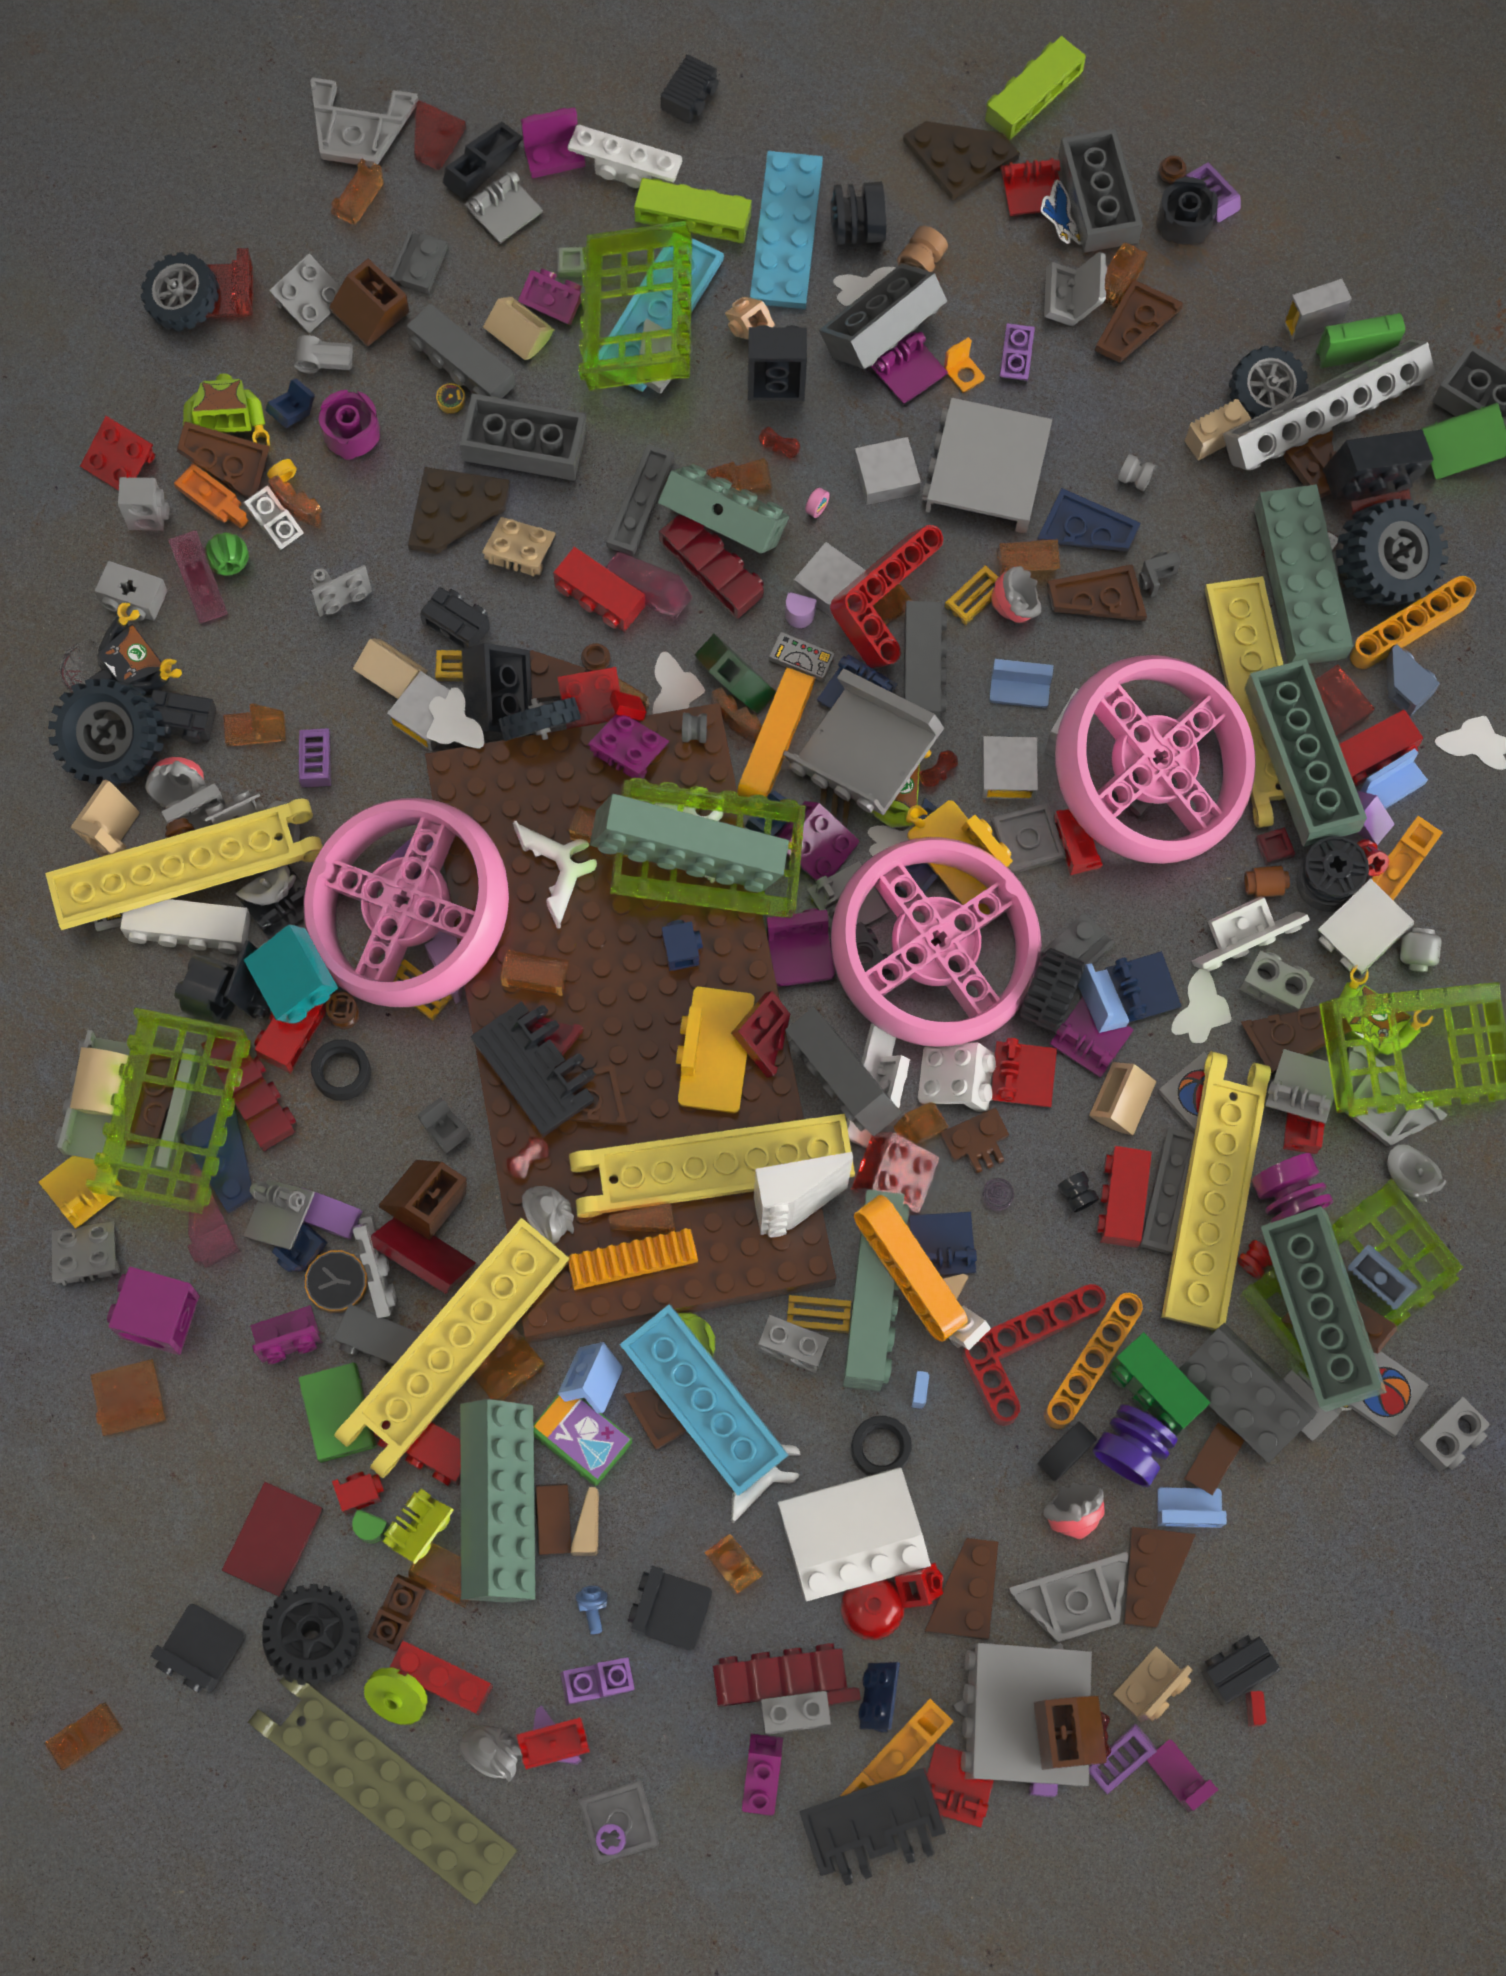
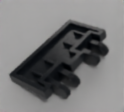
M521 1001L470 1037L539 1133L544 1137L594 1102V1098L587 1088L575 1096L573 1093L591 1081L596 1074L592 1069H588L566 1083L563 1077L583 1063V1056L579 1053L565 1061L550 1039L538 1047L537 1044L553 1034L560 1025L556 1020H553L530 1034L527 1028L542 1019L549 1010L545 1005H541L529 1012Z
M925 1767L799 1811L820 1876L835 1872L831 1856L835 1855L846 1886L853 1883V1875L849 1868L845 1851L855 1850L861 1874L867 1879L873 1875L863 1845L866 1847L869 1859L898 1850L893 1837L894 1834H897L905 1859L910 1864L915 1862V1853L906 1830L914 1827L917 1828L922 1849L927 1857L933 1856L935 1853L925 1823L928 1824L932 1838L946 1833Z

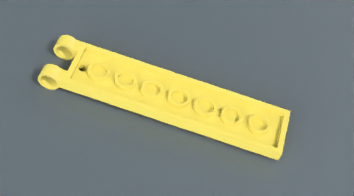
M1261 576L1206 584L1204 590L1226 688L1244 713L1254 742L1256 769L1251 793L1254 823L1256 828L1273 826L1274 816L1270 801L1285 799L1283 791L1277 790L1275 785L1280 783L1244 689L1250 673L1283 665L1264 578Z
M303 798L295 799L284 805L45 873L60 929L65 930L298 861L314 862L323 847L321 839L312 836L293 843L287 824L290 822L292 824H303L312 819L313 813L309 801ZM280 835L283 836L281 840H275V838L279 837Z
M1210 1051L1204 1065L1205 1080L1161 1318L1216 1331L1223 1323L1226 1324L1271 1068L1270 1066L1254 1062L1248 1073V1086L1226 1081L1223 1079L1227 1067V1055ZM1230 1093L1235 1094V1101L1229 1098Z
M845 1114L573 1152L569 1154L571 1171L586 1172L599 1167L603 1195L586 1196L575 1200L577 1216L589 1218L608 1212L753 1192L755 1170L758 1168L851 1152ZM853 1161L849 1178L855 1176ZM616 1176L618 1182L615 1184L610 1183V1177Z
M521 1218L356 1410L339 1427L334 1437L348 1447L360 1435L365 1425L368 1426L388 1444L373 1461L370 1468L381 1478L387 1476L403 1454L566 1266L570 1258ZM384 1421H389L391 1424L387 1430L382 1428Z

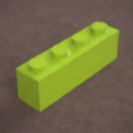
M1062 36L1054 43H1048L1036 60H1030L1017 78L1015 76L1012 77L999 95L994 94L988 100L985 121L998 132L1004 133L1011 140L1083 72L1086 55Z
M642 178L634 206L635 222L744 244L751 218L752 200L740 195L730 196L720 194L714 190L691 188L685 184L666 183L656 178Z

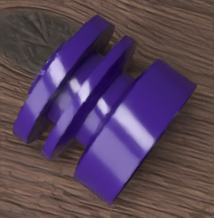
M1121 1404L1116 1412L1119 1418L1113 1417L1109 1423L1119 1436L1104 1432L1092 1452L1096 1458L1112 1471L1137 1485L1148 1488L1161 1469L1151 1456L1166 1459L1170 1454L1167 1448L1172 1449L1178 1439L1152 1415L1132 1406Z

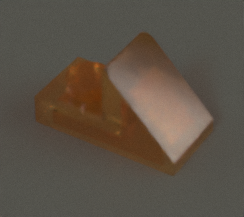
M253 703L250 704V712L223 715L227 747L286 741L284 711Z
M731 1534L704 1552L709 1561L724 1578L733 1594L740 1593L763 1575L762 1571Z

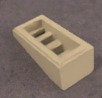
M589 1487L571 1546L572 1556H597L599 1492L596 1487Z

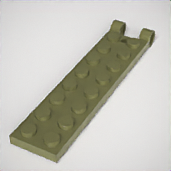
M283 1676L279 1683L301 1699L299 1704L281 1726L259 1709L249 1719L248 1723L472 1903L477 1905L518 1850L306 1682L305 1686L298 1685L297 1680L294 1679L291 1683L285 1680ZM299 1717L306 1719L304 1726H298L297 1720Z

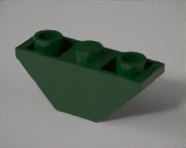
M713 633L695 653V657L702 665L756 714H759L774 698L776 690L716 634Z

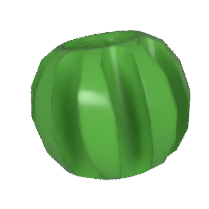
M225 532L214 535L207 542L204 557L208 567L213 572L229 576L237 574L241 569L245 568L248 561V550L244 540L238 535Z

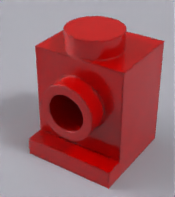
M358 1472L346 1477V1483L342 1484L338 1479L332 1481L341 1510L345 1515L382 1502L379 1493L384 1492V1487L378 1474L365 1475L364 1472Z
M930 1563L931 1566L894 1577L902 1608L929 1606L934 1599L944 1594L942 1589L943 1575L937 1569L936 1563ZM911 1581H915L918 1591L913 1595L909 1584Z

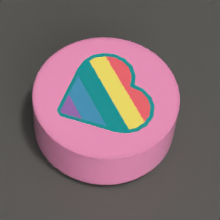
M820 487L816 488L806 503V513L814 518H818L827 506L830 493Z

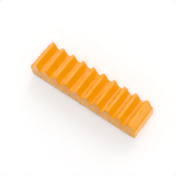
M687 1228L682 1229L680 1232L672 1231L666 1235L659 1234L653 1238L636 1239L631 1243L623 1242L617 1246L609 1245L604 1249L596 1248L594 1251H583L581 1254L574 1253L568 1256L570 1258L568 1264L574 1290L698 1262L691 1229Z

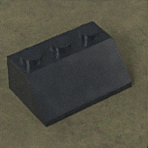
M482 643L462 650L464 713L466 717L474 719L481 726L484 740H504L498 719L528 710V707L532 706L530 650Z

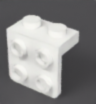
M978 1042L948 1047L925 1046L922 1056L918 1101L924 1105L965 1104L976 1112L988 1111L989 1102L993 1095L991 1082L992 1073L996 1067L995 1053Z

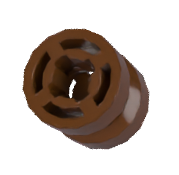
M337 992L331 995L326 1002V1012L332 1025L341 1030L350 1029L358 1022L359 1010L354 998L350 994Z

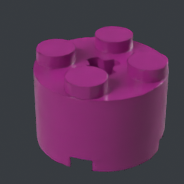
M339 390L329 395L323 401L319 414V424L324 442L332 452L345 460H351L354 457L368 453L379 442L380 427L376 408L367 395L359 391L354 393L348 392V390Z

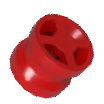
M1253 1240L1248 1245L1249 1250L1238 1256L1237 1262L1252 1277L1261 1279L1265 1274L1264 1269L1267 1266H1272L1273 1263L1268 1248L1261 1242Z

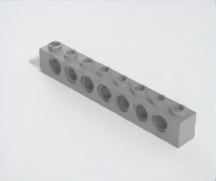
M1410 339L1223 433L1232 466L1246 471L1257 469L1261 466V462L1269 458H1278L1285 454V450L1293 446L1306 444L1309 438L1331 431L1332 426L1340 422L1343 423L1355 419L1356 414L1362 411L1377 408L1380 402L1402 395V391L1409 387L1424 384L1427 378L1436 374L1428 342Z

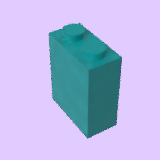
M287 925L244 959L270 1010L278 1021L292 1024L302 1021L307 1016L308 1011L328 1001L330 994L338 989L305 928Z

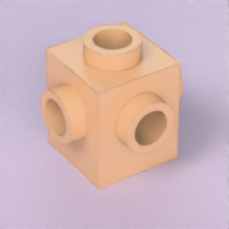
M742 297L732 304V308L725 313L729 320L728 326L731 332L736 337L747 340L749 327H757L759 325L775 326L767 306L761 300Z

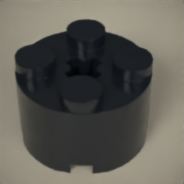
M1184 177L1174 181V184L1164 190L1157 214V224L1164 240L1183 245L1199 244L1205 240L1214 222L1218 208V199L1214 190L1211 191L1204 181L1198 178Z
M193 955L188 963V972L184 981L178 983L174 993V997L179 999L182 1012L216 1025L221 1024L219 1021L221 1018L227 1020L236 1005L224 995L227 983L231 979L236 966L206 955Z

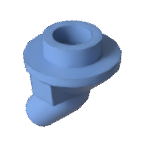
M586 1586L576 1594L579 1611H586L590 1634H598L603 1631L598 1609L606 1608L608 1595L598 1586Z

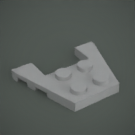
M311 77L321 159L376 168L417 106L418 94L393 90L387 115L333 107L337 90L336 81Z
M369 1214L359 1218L360 1225L353 1227L355 1240H358L360 1258L362 1265H365L368 1277L367 1283L378 1319L390 1316L393 1306H396L397 1296L393 1283L388 1284L386 1275H388L390 1268L387 1256L373 1248L371 1235L377 1230L373 1214Z

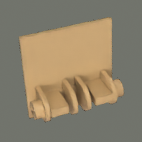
M501 517L482 553L485 554L484 559L489 560V564L505 566L506 569H510L512 562H514V571L517 572L521 565L520 572L534 577L535 574L541 575L543 564L541 563L556 533Z

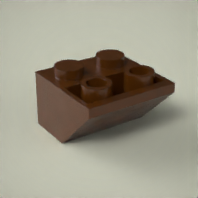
M369 258L346 276L329 306V310L367 347L410 312L407 295Z
M416 1159L380 1202L379 1208L430 1240L466 1196L467 1178L443 1162Z
M1098 1696L1070 1697L1034 1702L1042 1770L1107 1763Z

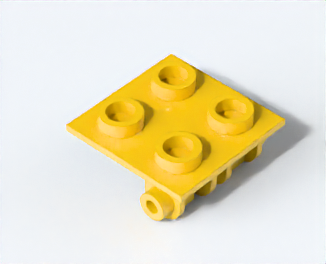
M71 1156L38 1182L75 1229L126 1190L103 1161L78 1156Z

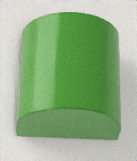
M357 1510L353 1518L352 1527L355 1534L363 1542L375 1544L385 1537L384 1533L389 1528V1524L384 1519L362 1510Z

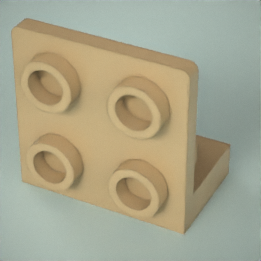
M103 780L71 825V828L100 857L124 851L127 848L121 840L138 817L139 810L110 781Z
M1156 1646L1116 1689L1112 1696L1139 1722L1148 1719L1153 1721L1155 1718L1158 1719L1170 1706L1166 1701L1170 1695L1173 1697L1177 1694L1179 1695L1192 1680L1188 1675L1193 1669L1188 1665L1180 1669Z

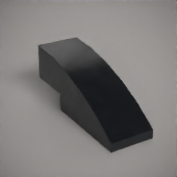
M501 121L467 144L464 154L445 167L443 184L462 199L466 198L506 161L521 143L523 137Z

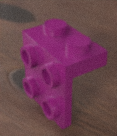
M811 908L802 913L789 914L781 912L774 914L772 917H767V938L777 986L827 981L834 978L835 970L828 935L829 918L827 910Z

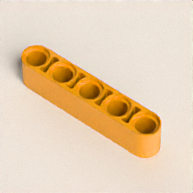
M1458 576L1357 638L1350 652L1351 663L1359 669L1370 668L1387 658L1396 644L1403 648L1468 607L1475 595L1476 585L1474 581L1466 576ZM1454 591L1462 592L1465 597L1458 596ZM1431 605L1438 606L1441 611L1434 610ZM1408 619L1416 621L1418 626L1411 625ZM1384 634L1392 635L1395 640L1387 639ZM1360 648L1368 649L1371 655L1364 654Z
M789 667L786 668L739 782L738 796L762 805L765 803L785 756L783 754L785 751H788L815 682L814 676Z
M878 1195L854 1213V1220L858 1228L928 1332L936 1340L943 1342L967 1323V1316L963 1308L893 1204L885 1196Z
M1124 1293L1115 1300L1056 1391L1044 1412V1419L1051 1428L1058 1430L1066 1428L1089 1396L1141 1315L1143 1304L1137 1295ZM1119 1304H1130L1134 1309V1315H1123L1119 1310ZM1103 1329H1113L1118 1335V1340L1109 1342L1104 1339L1102 1335ZM1086 1355H1097L1101 1360V1367H1090L1086 1362ZM1069 1381H1080L1084 1385V1393H1073L1069 1388ZM1055 1406L1064 1407L1068 1413L1067 1419L1057 1420L1052 1414V1408Z

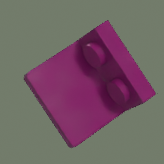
M575 107L568 109L560 108L554 112L540 115L532 114L527 118L521 119L524 153L531 178L586 167L584 155L568 151V145L578 125Z
M804 801L776 836L789 840L787 856L815 881L824 876L828 878L834 875L859 843V840L820 803Z
M311 1305L250 1325L255 1340V1345L252 1348L262 1363L276 1364L284 1361L287 1354L298 1351V1354L309 1353L317 1349V1344L323 1343Z

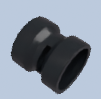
M1084 1171L1072 1175L1058 1184L1061 1194L1071 1198L1068 1202L1071 1213L1082 1211L1099 1200L1096 1191L1088 1190L1089 1178Z

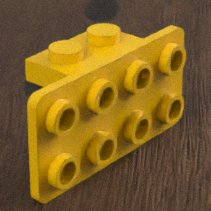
M948 800L923 819L926 823L923 828L914 826L907 833L908 840L924 837H942L959 840L990 853L1007 867L1013 862L1010 858L1012 855L1008 847L1002 842L998 843L991 833L993 831L990 825L984 819H979L976 815L968 819L952 800ZM928 863L961 905L966 904L988 889L979 880L961 870L946 865ZM978 903L979 910L983 914L989 915V907L986 904Z
M696 987L694 989L689 1015L682 1016L680 1034L686 1035L684 1046L678 1045L676 1064H681V1081L678 1094L680 1106L728 1113L739 1111L747 1052L731 1032L754 1007L755 998L751 993L706 987Z

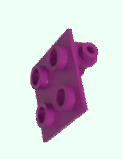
M920 331L918 333L912 332L900 340L894 348L883 353L871 366L903 405L948 374L947 370L923 344L926 338Z
M615 715L588 743V746H590V751L594 752V757L602 759L611 767L617 762L616 770L620 771L624 767L623 773L630 776L633 780L638 779L641 781L647 773L645 768L664 749L669 740L628 716Z
M1082 997L1066 1021L1061 1024L1050 1045L1101 1078L1134 1029L1127 1025L1123 1028L1099 1033Z

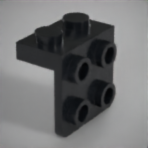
M652 1565L650 1573L644 1571L638 1590L642 1591L643 1594L639 1604L633 1603L628 1617V1622L633 1623L631 1627L632 1632L686 1650H693L703 1625L712 1591L709 1587L667 1574L664 1569Z
M190 1604L164 1646L156 1645L150 1657L158 1661L155 1667L172 1677L176 1671L186 1677L183 1684L200 1693L201 1689L204 1688L212 1692L244 1640V1633L200 1606Z

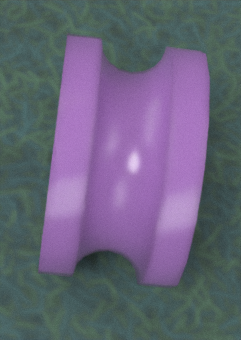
M607 1824L598 1830L596 1844L601 1852L607 1855H615L624 1848L626 1836L619 1826ZM613 1830L617 1831L620 1835L616 1838L620 1839L619 1845L617 1847L611 1845L606 1849L602 1845L605 1840H601L603 1833L606 1831L610 1834Z

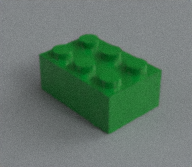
M1144 1332L1124 1349L1108 1368L1112 1372L1110 1374L1112 1380L1120 1388L1126 1387L1134 1395L1132 1400L1135 1405L1144 1412L1148 1410L1153 1417L1158 1419L1175 1436L1211 1403Z

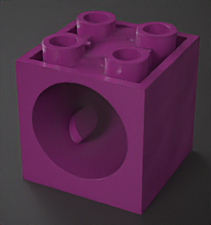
M129 1266L127 1274H122L118 1283L117 1291L120 1294L117 1303L112 1304L108 1311V1327L120 1339L180 1355L200 1295L188 1282Z

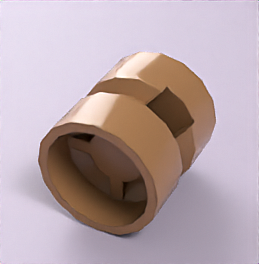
M919 226L910 238L909 244L904 247L898 256L897 263L898 265L903 263L932 272L936 267L934 263L940 261L948 249L947 240L937 230L928 226Z

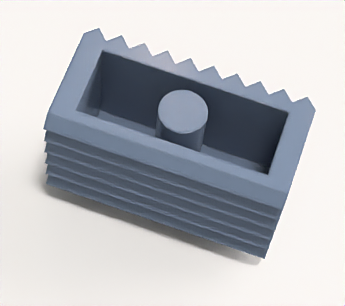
M1367 1245L1348 1266V1271H1353V1275H1358V1279H1362L1363 1284L1367 1283L1368 1288H1372V1292H1377V1296H1382V1301L1387 1300V1305H1392V1309L1400 1308L1418 1288L1371 1245Z

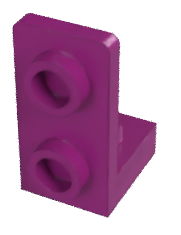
M751 1733L742 1803L743 1812L774 1815L783 1737Z
M1171 1739L1162 1744L1157 1749V1752L1146 1760L1187 1812L1197 1809L1218 1791L1210 1779L1204 1780Z

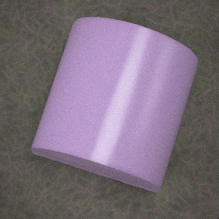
M791 592L788 593L785 609L787 622L795 628L809 626L816 613L817 600Z

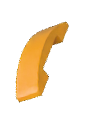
M1417 816L1388 856V868L1379 876H1373L1372 880L1394 900L1443 832L1420 816Z
M930 1698L840 1796L906 1774L954 1721Z

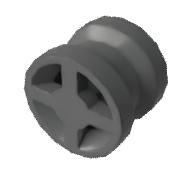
M683 713L682 742L698 740L700 743H706L707 713H701L699 716Z

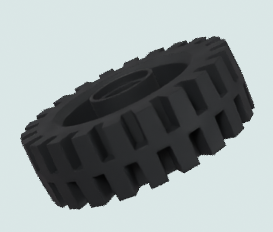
M310 1584V1589H305L304 1585L297 1586V1591L295 1592L289 1589L284 1592V1598L278 1597L274 1600V1606L269 1607L266 1612V1618L263 1620L262 1644L267 1661L271 1667H274L275 1672L279 1676L283 1674L285 1680L291 1683L293 1679L297 1680L298 1685L304 1686L306 1682H311V1686L319 1685V1680L323 1679L325 1683L330 1682L333 1675L339 1677L343 1674L345 1667L349 1668L353 1657H356L358 1651L360 1629L356 1611L352 1608L351 1602L347 1598L343 1599L342 1593L337 1590L333 1593L331 1592V1587L325 1585L322 1589H318L317 1584ZM313 1630L319 1633L313 1639L303 1637L307 1631Z

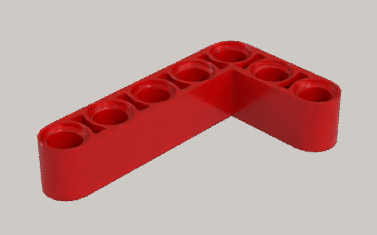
M927 525L909 533L831 601L830 611L864 662L872 669L891 665L897 662L901 655V648L873 605L942 546L943 534L937 526Z
M1095 1284L1085 1285L991 1328L975 1344L985 1350L986 1356L983 1359L973 1358L969 1350L965 1347L963 1348L962 1358L994 1423L999 1426L1012 1424L1019 1415L1021 1408L1019 1399L1000 1360L1095 1317L1106 1302V1295L1101 1287ZM1086 1294L1095 1296L1098 1306L1094 1308L1087 1307L1083 1303L1082 1297ZM1064 1307L1068 1310L1070 1319L1065 1321L1059 1320L1055 1316L1054 1309ZM1028 1320L1038 1321L1041 1324L1042 1331L1036 1334L1031 1333L1026 1327V1322ZM1000 1333H1008L1013 1337L1014 1344L1008 1347L1003 1346L999 1343L997 1337ZM986 1374L995 1375L999 1379V1386L996 1388L987 1387L983 1382V1376ZM1002 1402L1010 1404L1013 1409V1415L1009 1417L1001 1416L997 1411V1405Z

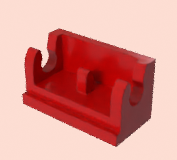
M1069 809L1056 811L1054 821L1066 854L1065 861L1070 876L1101 868V858L1098 855L1093 838L1079 825Z
M1287 1112L1283 1149L1317 1154L1322 1148L1325 1123Z
M581 1717L516 1735L526 1770L590 1752Z

